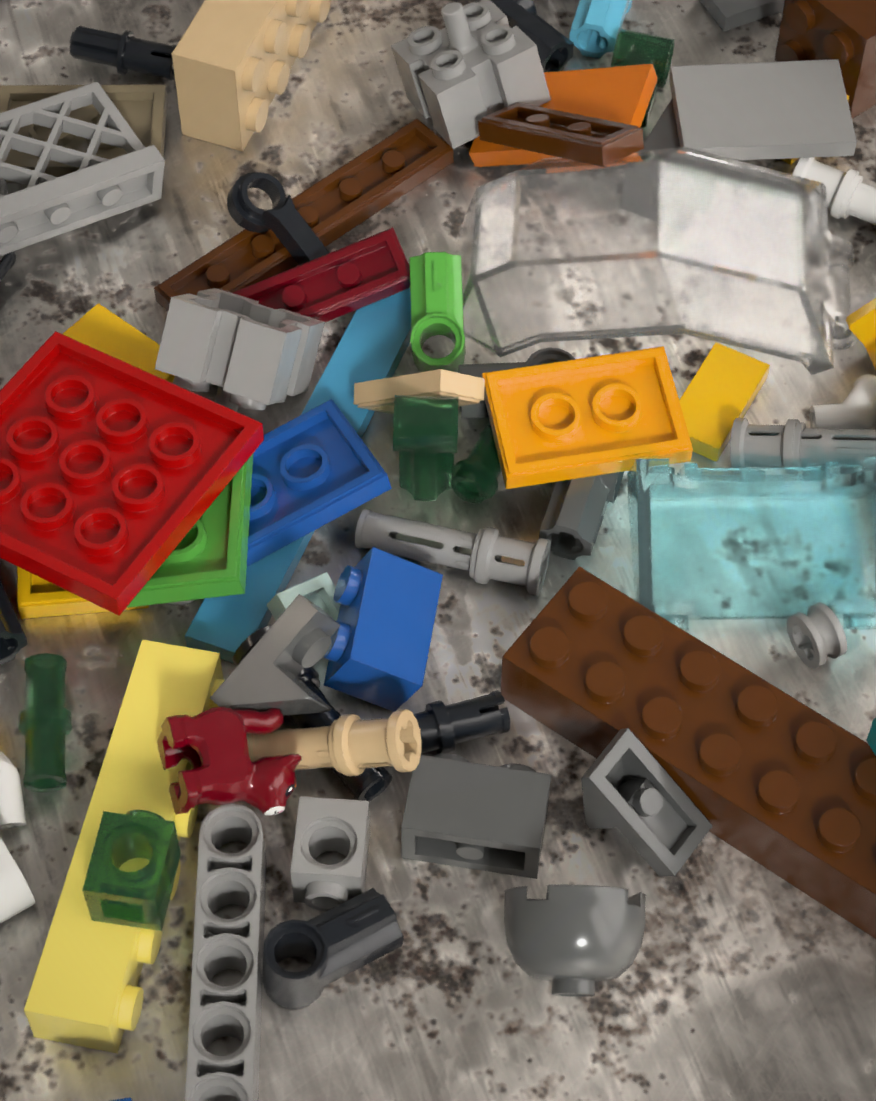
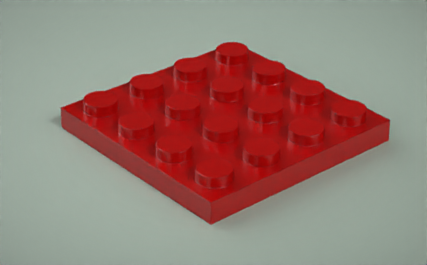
M55 331L0 390V558L120 616L264 441L263 423Z

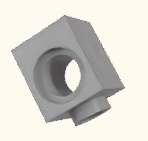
M299 797L290 871L294 902L306 903V905L313 909L328 911L364 893L370 840L369 801ZM329 851L339 852L346 856L344 860L333 865L321 864L315 860L320 854Z

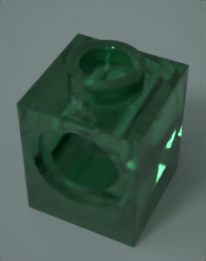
M131 810L126 814L103 811L83 886L84 897L92 921L162 931L181 855L174 821H167L160 815L146 810ZM133 858L150 860L144 868L135 872L119 870L123 863Z

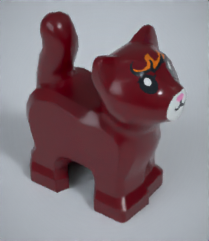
M213 707L192 717L188 715L166 717L161 726L162 732L157 741L163 770L176 767L181 759L189 760L192 766L190 770L179 771V782L170 784L169 792L175 814L188 813L191 808L199 804L226 805L238 801L246 802L268 816L283 812L287 799L296 788L295 768L302 760L299 754L265 756L252 762L249 757L247 733L264 735L277 730L283 724V713L281 710L269 708L266 711H256L253 709Z

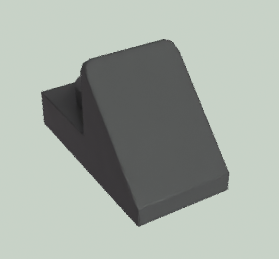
M299 594L210 699L219 707L266 711L269 708H278L283 713V716L329 712L331 707L297 676L304 668L312 667L324 657L330 648L331 636L341 625L323 609Z
M629 728L619 730L581 778L584 816L587 827L589 829L617 828L658 876H675L713 826Z

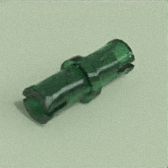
M36 654L25 660V710L21 711L18 716L19 732L25 736V775L23 785L30 791L41 793L59 791L67 785V775L65 774L66 735L72 730V714L66 709L65 672L67 661L62 656L56 654Z

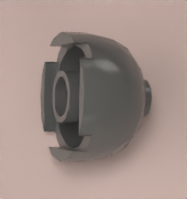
M562 884L547 885L545 900L527 899V886L505 890L504 904L507 946L515 963L529 976L552 981V995L564 997L595 996V983L616 979L632 966L642 946L645 928V894L639 892L628 897V889Z

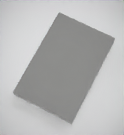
M838 59L671 66L669 83L683 163L854 156L857 139Z

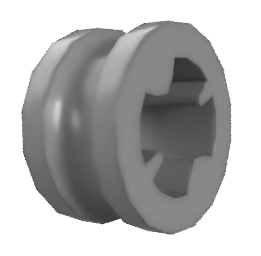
M818 602L810 606L807 616L804 613L797 612L788 617L786 624L791 644L797 655L808 667L815 669L825 664L827 656L836 659L846 654L847 639L844 629L837 616L826 604Z

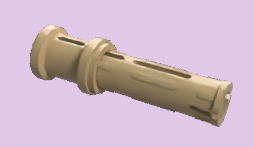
M407 709L394 711L389 718L361 720L355 714H345L334 720L331 726L275 730L264 735L247 733L248 752L252 762L265 756L299 754L302 760L295 770L334 767L337 772L346 776H358L363 773L365 768L393 766L395 770L403 773L415 770L421 756L422 741L420 728L414 714Z

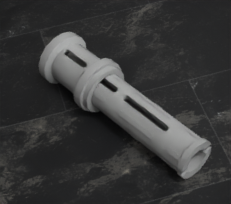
M736 418L732 426L730 441L731 467L734 473H745L748 467L783 468L787 475H797L798 472H803L805 467L819 466L876 469V430L807 428L806 424L800 423L798 419H788L785 425L749 424L746 418Z
M369 509L362 510L355 533L356 548L371 549L375 547L393 555L469 571L470 578L475 579L476 583L487 584L490 579L524 586L527 588L528 594L538 596L542 590L551 551V541L540 538L536 543L500 536L498 529L493 527L481 528L478 534L428 522L375 513ZM399 533L441 542L444 547L441 549L397 539L396 535ZM461 547L473 549L472 555L461 553L459 549ZM505 556L523 560L525 565L519 566L501 561V558Z

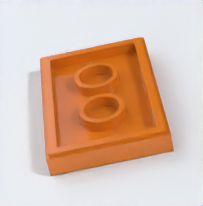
M653 64L545 72L544 75L551 100L538 107L634 125L640 128L658 77ZM480 136L474 139L469 150V155L475 167L574 161L482 141Z

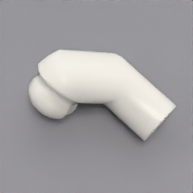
M866 374L857 378L853 383L854 388L841 404L811 405L809 414L810 428L870 430L876 423V375Z

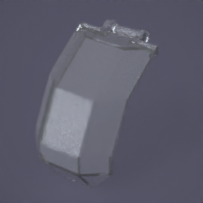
M688 147L641 150L605 167L560 157H549L477 187L457 235L455 255H461L464 336L499 357L541 342L687 334L795 360L802 363L810 374L814 375L834 368L833 350L849 349L858 341V338L852 333L846 322L847 316L851 314L849 270L854 265V247L850 241L831 235L828 231L826 186L824 183Z

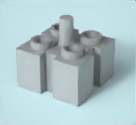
M491 0L472 2L464 6L459 2L448 3L441 10L445 28L439 30L434 26H424L411 32L407 38L391 45L408 100L425 119L431 117L435 130L452 149L479 137L478 121L484 116L515 103L540 106L551 100L537 45L518 26L511 28L507 16Z
M217 288L198 291L197 296L190 293L174 296L170 300L155 369L175 375L173 383L184 389L209 392L211 384L217 385L218 391L215 402L238 412L239 406L253 410H265L266 405L285 402L287 395L295 396L308 391L325 322L282 308L273 309L258 304L259 301Z

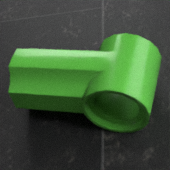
M424 252L422 255L409 258L411 299L410 343L414 364L420 372L437 369L458 372V365L464 364L466 354L461 255H452L447 252ZM431 336H446L452 340L455 348L446 357L439 359L431 358L422 350L423 344Z

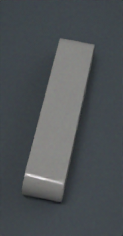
M227 804L215 808L204 818L199 832L185 1101H258L267 861L261 821L254 811L244 805ZM240 841L248 844L246 849L239 853L227 854L219 851L221 846L228 842ZM229 904H238L247 908L243 914L236 918L224 919L215 915L218 909ZM235 969L245 974L239 982L230 986H218L211 982L212 978L222 970ZM220 1037H235L243 1042L239 1049L231 1055L216 1056L207 1051L210 1044Z

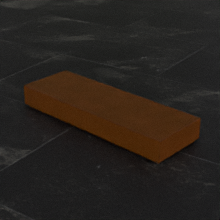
M515 103L484 116L478 121L479 136L482 141L605 167L644 149L643 129L638 128V126L522 103Z

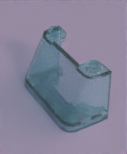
M863 457L862 465H845L840 467L839 462H825L821 467L698 468L697 463H685L677 475H675V468L669 467V458L635 460L627 473L635 601L684 631L689 630V620L788 619V617L797 612L804 613L807 616L808 608L818 602L826 604L838 619H843L844 629L846 630L876 629V457Z

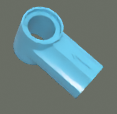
M580 0L570 30L569 40L574 43V46L584 56L600 59L602 55L614 52L625 15L632 7V0Z

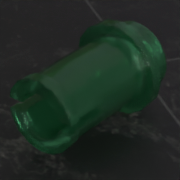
M491 425L486 426L481 431L478 441L467 458L458 461L451 473L453 479L451 486L455 494L462 500L472 504H479L486 499L492 498L498 490L497 478L502 471Z

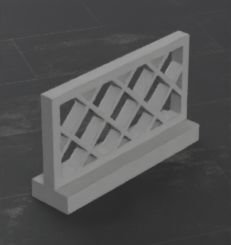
M98 81L0 113V178L27 185L26 189L8 195L0 194V256L161 199L165 159L154 144L144 147ZM91 104L101 115L98 125L69 117L71 111ZM30 124L52 129L47 142L19 135L18 132L21 127ZM65 132L90 139L91 142L86 153L57 145L61 133ZM101 143L125 149L127 154L110 160L96 156ZM13 149L40 157L35 170L5 163L10 150ZM50 160L79 168L78 171L60 177L44 174Z

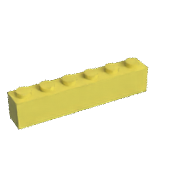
M142 639L24 1008L35 1038L118 1054L124 1030L134 1031L138 1024L144 993L143 988L137 987L144 963L154 964L157 958L162 938V923L156 920L162 900H172L176 893L181 862L180 859L175 858L180 838L191 837L198 814V805L191 808L188 813L175 814L169 792L170 784L179 782V771L190 770L192 766L189 760L181 759L176 767L163 770L157 741L162 732L161 726L166 717L176 715L192 717L213 707H219L210 697L225 681L220 653Z

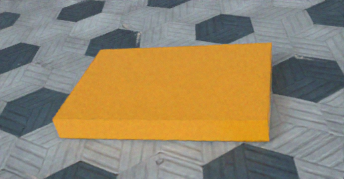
M664 346L482 373V378L485 379L484 398L506 489L691 461L693 448Z

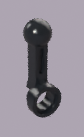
M261 172L247 173L241 176L230 189L227 196V207L233 220L239 226L251 232L260 233L272 230L298 265L330 253L296 210L290 194L286 198L283 186L275 177ZM258 188L266 192L272 201V209L263 210L256 207L250 201L247 189Z

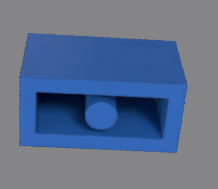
M372 547L355 567L346 566L338 579L334 592V601L341 604L336 620L341 626L331 636L330 648L323 657L329 660L323 685L393 712L423 686L443 574L375 547Z

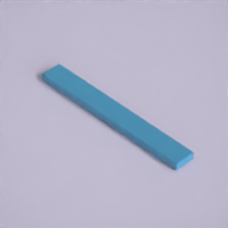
M410 288L356 310L302 414L332 399L359 437L362 438L375 411L358 408V405H354V383L393 377L411 338ZM314 531L248 566L246 570L245 594L205 598L185 634L186 646L220 653L222 660L233 663V656L241 643L252 633L268 625L272 613L267 604L277 593L286 589Z

